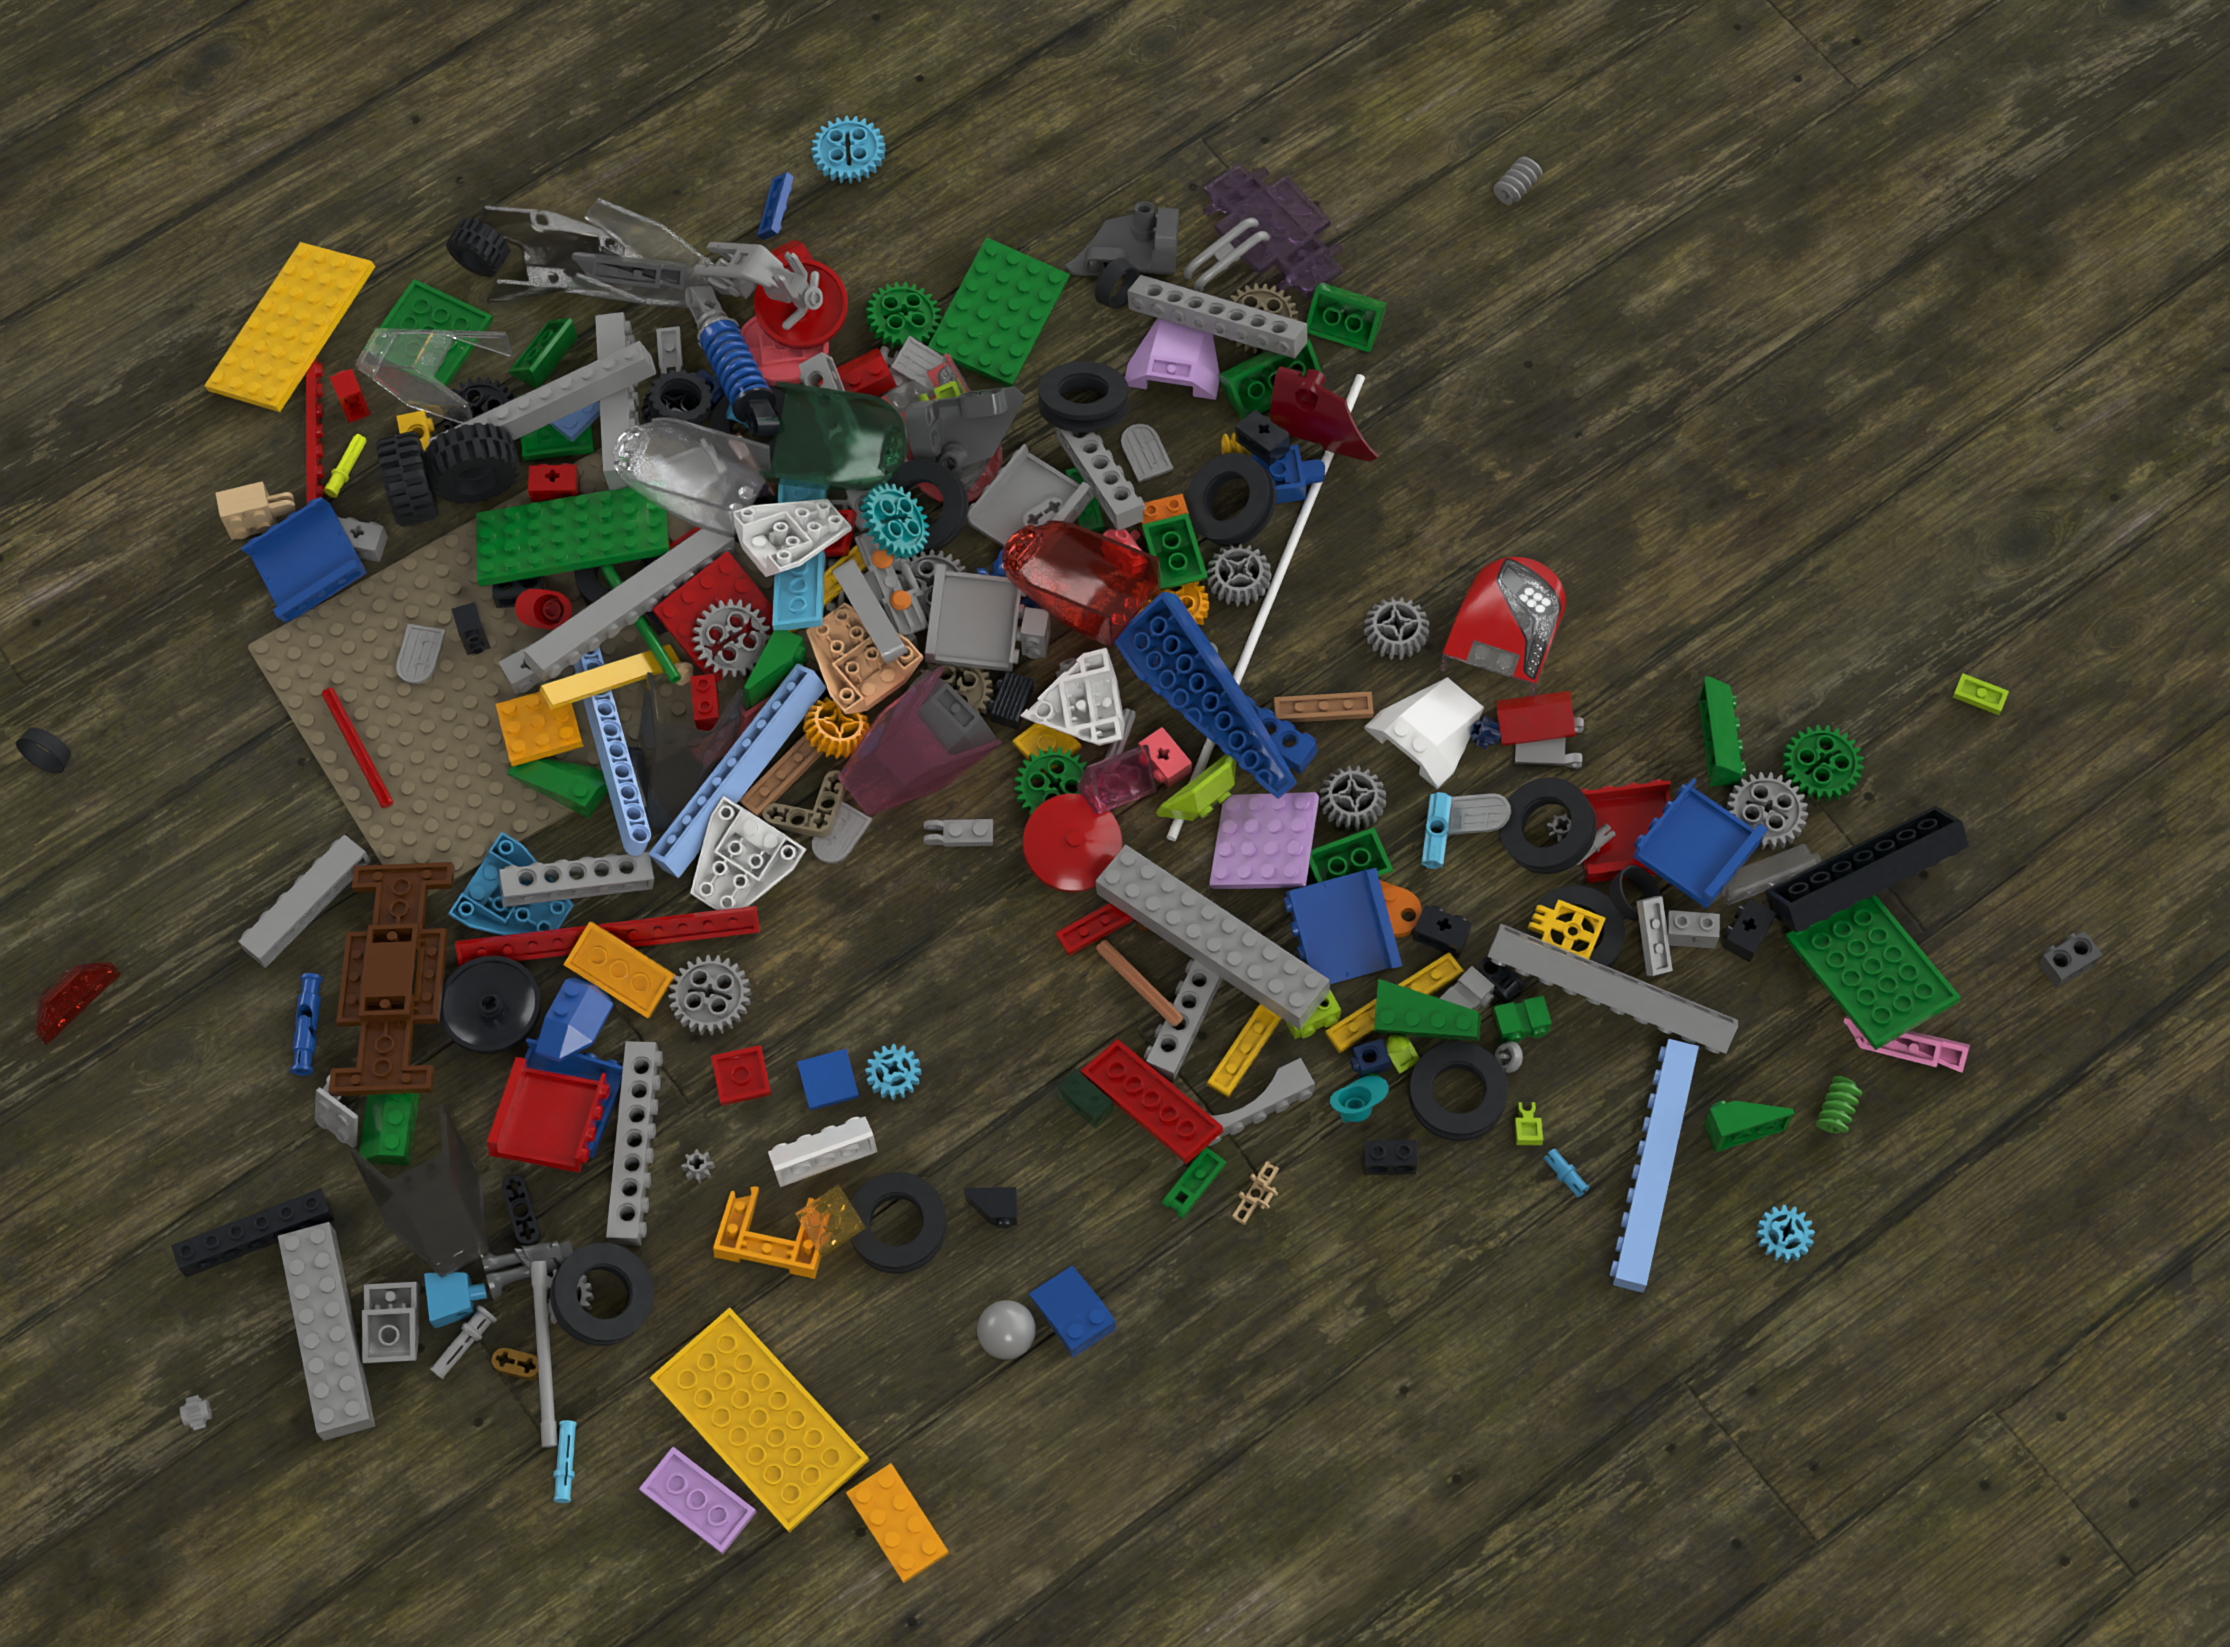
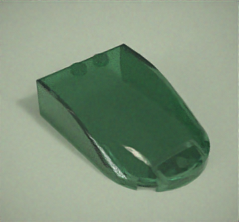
M777 381L776 386L786 395L771 472L759 471V475L765 480L775 484L811 489L865 491L873 489L878 485H883L899 471L908 450V431L899 412L887 401L869 394Z

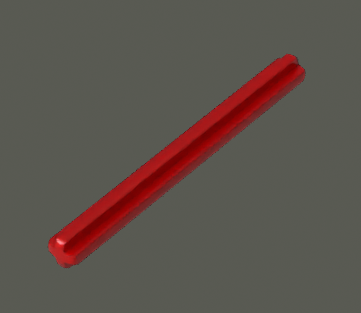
M332 687L323 690L321 694L381 808L386 809L392 806L393 800L336 692Z

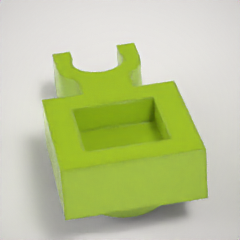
M1518 1102L1517 1112L1520 1118H1515L1514 1122L1516 1145L1543 1144L1541 1118H1533L1536 1110L1535 1102H1531L1530 1111H1525L1522 1108V1102Z

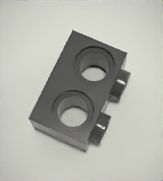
M2085 931L2078 935L2072 933L2063 939V944L2055 947L2052 945L2042 952L2043 957L2038 965L2055 988L2060 987L2095 966L2101 959L2103 954ZM2074 948L2082 950L2084 955L2077 954ZM2053 961H2060L2064 967L2056 966Z

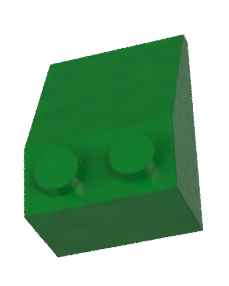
M1188 513L1142 524V539L1161 591L1208 579Z
M774 630L744 686L748 708L751 709L772 695L797 663L806 667L808 658H806L803 637L786 630Z
M1719 1101L1711 1106L1712 1108H1710L1703 1126L1714 1153L1786 1131L1795 1113L1791 1108L1741 1101L1728 1103L1726 1101Z

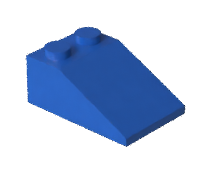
M1073 1265L1029 1293V1296L1072 1358L1116 1330L1114 1318Z

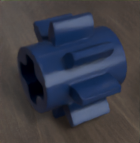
M1485 716L1482 721L1476 720L1470 728L1471 741L1484 749H1487L1488 744L1494 746L1501 735L1498 728L1499 724Z

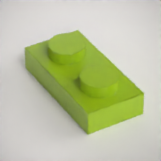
M1962 673L1953 698L2000 715L2009 691Z

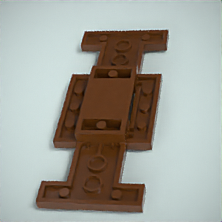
M453 862L354 866L353 891L376 892L373 921L372 925H368V931L347 932L336 1023L339 1027L361 1026L356 1068H331L328 1091L331 1096L433 1092L435 1072L433 1065L410 1066L414 1024L439 1023L448 931L446 928L424 929L428 890L453 889L455 869ZM416 952H419L415 992L413 996L412 983L414 974L415 954Z

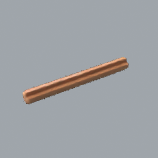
M1103 940L1097 945L1098 953L1172 1026H1177L1182 1022L1183 1017L1107 940Z

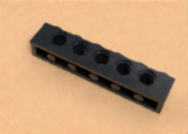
M320 1188L173 1244L171 1247L178 1269L187 1278L278 1243L279 1235L327 1222L330 1223L335 1221L328 1198Z

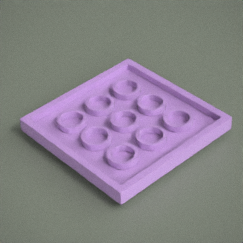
M1316 792L1285 793L1280 799H1277L1272 794L1231 795L1222 803L1209 884L1211 888L1305 887L1319 801L1318 794Z

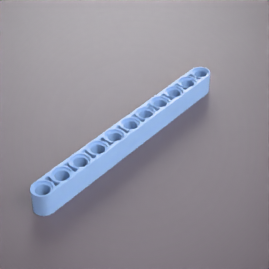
M598 647L592 652L589 651L574 664L576 674L604 665L600 648ZM610 690L585 698L583 701L623 847L628 854L639 856L644 853L651 838V831L612 691Z

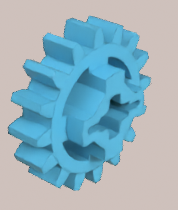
M892 1044L891 1050H887L885 1046H882L883 1052L880 1054L874 1051L875 1060L868 1059L867 1061L871 1067L865 1070L866 1075L870 1076L867 1078L868 1085H873L874 1093L881 1090L882 1098H885L887 1094L891 1095L892 1100H895L896 1094H900L902 1098H905V1091L913 1093L912 1084L919 1085L920 1083L919 1078L916 1077L922 1074L921 1069L917 1068L920 1066L919 1059H914L913 1051L906 1053V1046H902L900 1050L896 1049L895 1044ZM904 1062H907L910 1066V1072L907 1068H904ZM877 1072L883 1076V1082H880L877 1078Z
M1786 1205L1782 1206L1781 1211H1778L1776 1207H1772L1771 1215L1765 1212L1762 1217L1764 1221L1760 1220L1757 1225L1762 1230L1757 1231L1756 1237L1763 1238L1759 1243V1247L1766 1246L1765 1255L1775 1254V1261L1780 1256L1784 1258L1785 1263H1788L1791 1256L1795 1261H1798L1800 1253L1805 1256L1809 1251L1807 1247H1811L1814 1242L1810 1238L1814 1236L1815 1231L1808 1229L1812 1221H1804L1805 1212L1800 1215L1796 1214L1797 1207H1793L1791 1211H1787ZM1778 1219H1785L1781 1222L1775 1221ZM1788 1226V1237L1783 1242V1230ZM1789 1246H1794V1247H1795V1248H1792V1249H1785V1248H1787V1247H1789Z

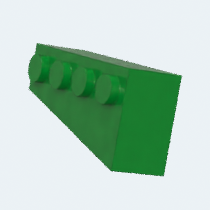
M1378 979L1374 1030L1378 1034H1402L1405 1036L1479 1041L1481 1015L1478 1011Z

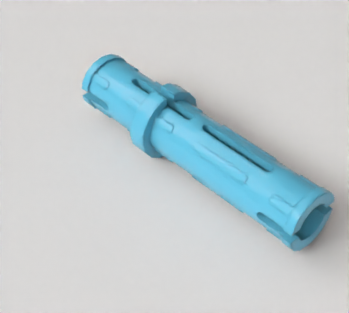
M564 1420L559 1422L557 1468L553 1473V1478L556 1479L553 1501L557 1503L571 1502V1482L575 1478V1472L572 1469L577 1423Z

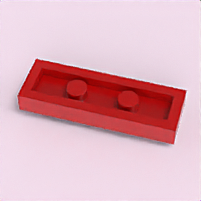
M1109 903L1056 932V938L1069 957L1132 922L1133 918Z

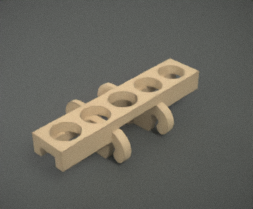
M1266 1161L1257 1177L1254 1174L1250 1175V1179L1254 1183L1246 1196L1243 1192L1238 1194L1243 1200L1234 1212L1233 1219L1245 1225L1257 1205H1260L1261 1209L1270 1208L1268 1205L1273 1195H1278L1275 1187H1269L1279 1171L1277 1166L1274 1167L1270 1162ZM1267 1168L1273 1170L1270 1177L1264 1174ZM1252 1190H1259L1261 1195L1258 1198L1252 1197ZM1267 1191L1268 1194L1266 1195L1265 1199L1261 1200L1262 1196ZM1245 1202H1248L1252 1206L1250 1208H1246L1244 1204ZM1241 1210L1247 1212L1243 1219L1238 1217Z

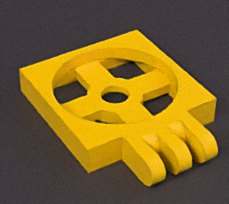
M1559 899L1554 910L1542 905L1536 906L1535 911L1537 913H1534L1531 918L1534 922L1529 923L1528 929L1542 934V940L1584 958H1590L1605 922V917ZM1564 914H1574L1572 921L1567 923L1557 919ZM1584 918L1591 923L1594 934L1583 930L1581 924ZM1569 928H1576L1578 933L1575 936L1568 933ZM1552 929L1563 933L1565 938L1562 945L1553 942L1550 933ZM1582 940L1589 943L1588 948L1583 951L1571 950L1574 941Z

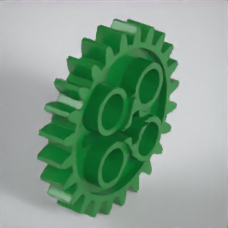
M895 282L894 288L886 284L885 290L879 287L877 294L873 293L871 300H868L865 316H867L866 324L870 325V332L876 331L875 339L883 338V345L891 342V349L895 345H899L901 350L908 336L928 345L930 338L932 339L941 322V316H939L941 309L936 308L937 300L931 301V293L924 295L925 288L917 291L916 284H913L911 288L908 287L907 282H904L903 287H900Z
M1817 725L1814 732L1808 726L1805 734L1798 731L1797 738L1791 737L1790 745H1786L1784 750L1786 753H1784L1782 758L1785 761L1782 770L1788 771L1785 779L1793 778L1790 784L1791 787L1799 786L1798 794L1805 790L1807 792V799L1814 794L1816 795L1817 802H1819L1821 796H1824L1826 801L1829 802L1831 795L1836 800H1839L1841 793L1847 796L1850 789H1855L1856 782H1859L1862 776L1860 773L1864 769V766L1860 765L1864 757L1858 756L1861 748H1853L1856 742L1855 739L1851 741L1846 740L1848 733L1840 736L1839 728L1834 732H1830V726L1827 725L1825 731H1822L1820 726ZM1820 745H1825L1830 750H1823ZM1800 758H1807L1810 760V763H1805ZM1835 764H1842L1845 766V769H1840ZM1821 776L1825 778L1826 781H1819L1816 777Z
M1049 746L1046 754L1040 748L1038 750V757L1030 753L1029 759L1031 762L1027 760L1022 761L1025 769L1018 768L1017 774L1021 777H1015L1014 783L1020 786L1015 787L1014 793L1021 794L1017 797L1016 801L1024 802L1021 808L1022 811L1030 809L1029 818L1035 809L1049 798L1063 794L1093 795L1094 790L1089 787L1094 784V780L1087 779L1091 776L1092 771H1084L1087 762L1079 764V754L1072 758L1070 757L1071 750L1069 749L1066 754H1062L1061 747L1058 748L1057 753H1053L1051 746ZM1054 765L1060 766L1063 772L1055 774L1051 771L1050 767ZM1041 769H1044L1045 772H1046V775L1043 774L1042 772H1040V770H1041ZM1038 779L1042 781L1043 786L1035 788L1030 782ZM1050 783H1052L1053 785L1058 784V790L1055 787L1049 788ZM1074 785L1078 791L1076 793H1069L1066 791L1065 786Z

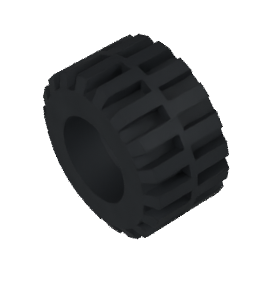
M472 218L460 220L446 242L447 251L456 262L465 269L480 276H495L510 253L509 244L495 229Z

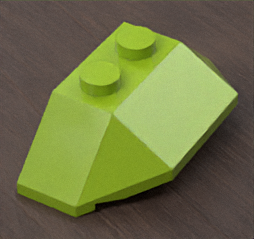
M1224 755L1161 804L1156 814L1159 817L1194 821L1199 816L1203 819L1213 811L1212 806L1216 802L1222 804L1231 796L1230 790L1235 785L1236 761L1231 755Z

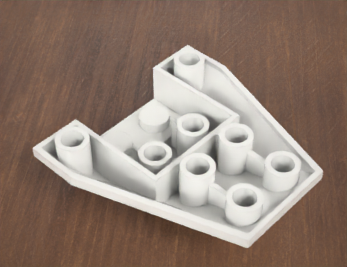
M828 499L752 505L731 512L742 549L765 577L801 566L852 530L851 525Z
M723 796L709 818L690 894L715 910L749 907L791 873L807 849L756 815Z

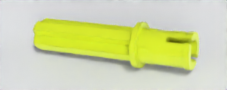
M356 434L353 437L337 468L332 469V476L323 490L328 496L336 498L344 483L349 480L348 475L367 442L366 438L362 435Z

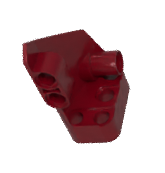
M1279 367L1273 386L1271 422L1279 428H1284L1290 437L1320 444L1326 451L1367 462L1378 458L1379 455L1371 449L1362 437L1360 430H1358L1351 416L1347 401L1323 387L1326 380L1323 373L1309 369L1303 377L1301 371Z

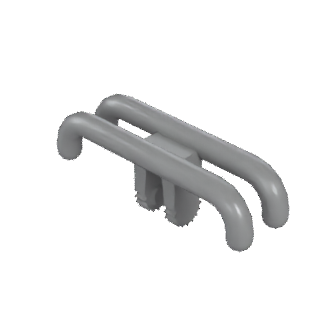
M1252 217L1243 220L1187 264L1183 271V276L1189 280L1192 278L1195 269L1213 255L1217 260L1214 266L1197 279L1194 284L1195 291L1202 293L1204 285L1222 270L1227 269L1231 263L1240 259V256L1260 241L1267 242L1269 240V234L1266 231H1260L1252 235L1237 248L1231 245L1230 242L1250 227H1258L1259 222L1256 218Z

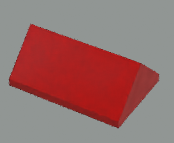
M1571 691L1497 700V714L1502 746L1576 736Z

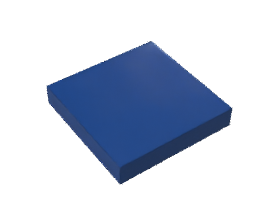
M847 1049L797 1062L810 1111L859 1098Z

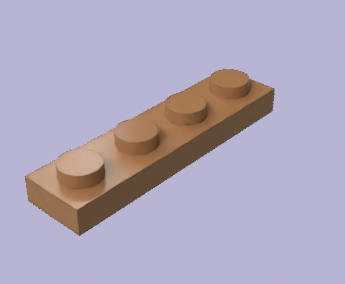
M1372 691L1274 697L1275 717L1282 722L1283 720L1292 723L1373 718L1374 715Z
M804 735L739 800V804L752 814L760 817L763 814V810L769 804L774 803L824 751L817 753V746L810 747V740H806Z

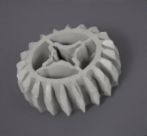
M1241 543L1238 545V548H1234L1230 544L1228 551L1221 548L1220 554L1214 553L1213 561L1208 563L1209 569L1206 571L1208 576L1207 584L1211 587L1212 594H1218L1219 601L1226 598L1227 605L1231 601H1235L1237 607L1240 605V602L1244 601L1248 606L1249 599L1257 602L1258 595L1264 596L1265 589L1269 588V581L1271 580L1270 564L1266 563L1267 558L1265 555L1260 556L1259 549L1252 552L1250 545L1244 549ZM1252 567L1256 570L1258 574L1256 580L1252 577V574L1250 573V569ZM1222 570L1226 572L1228 577L1226 583L1219 575Z
M1392 596L1390 602L1382 599L1380 605L1374 604L1373 611L1369 610L1367 613V619L1364 621V635L1367 637L1368 645L1373 644L1372 649L1374 652L1381 650V657L1387 653L1391 660L1394 658V655H1398L1400 660L1403 659L1404 654L1411 658L1413 651L1419 653L1421 646L1426 644V638L1429 636V621L1426 620V613L1420 612V605L1413 607L1412 599L1407 603L1404 602L1403 597L1399 601H1395ZM1388 616H1391L1389 620L1383 621V623L1379 624L1381 620ZM1414 633L1410 638L1402 640L1405 636Z
M1349 765L1346 767V772L1338 768L1337 775L1330 773L1329 780H1325L1323 782L1324 788L1320 789V796L1322 798H1320L1319 802L1321 806H1324L1322 808L1323 814H1329V822L1336 820L1337 828L1341 824H1345L1346 830H1349L1350 826H1354L1356 831L1359 830L1360 824L1367 829L1369 821L1372 823L1377 822V816L1383 814L1382 808L1386 806V800L1384 799L1386 798V791L1382 790L1383 783L1377 782V774L1369 776V769L1365 770L1364 773L1360 772V766L1356 767V771H1352ZM1344 785H1347V788L1345 790L1339 791L1338 794H1334L1337 789ZM1351 791H1352V797H1354V799L1356 800V801H1355V805H1354V802H1353V800H1352V798H1351V796H1350ZM1368 802H1372L1368 808L1359 812V808L1361 806L1367 805Z

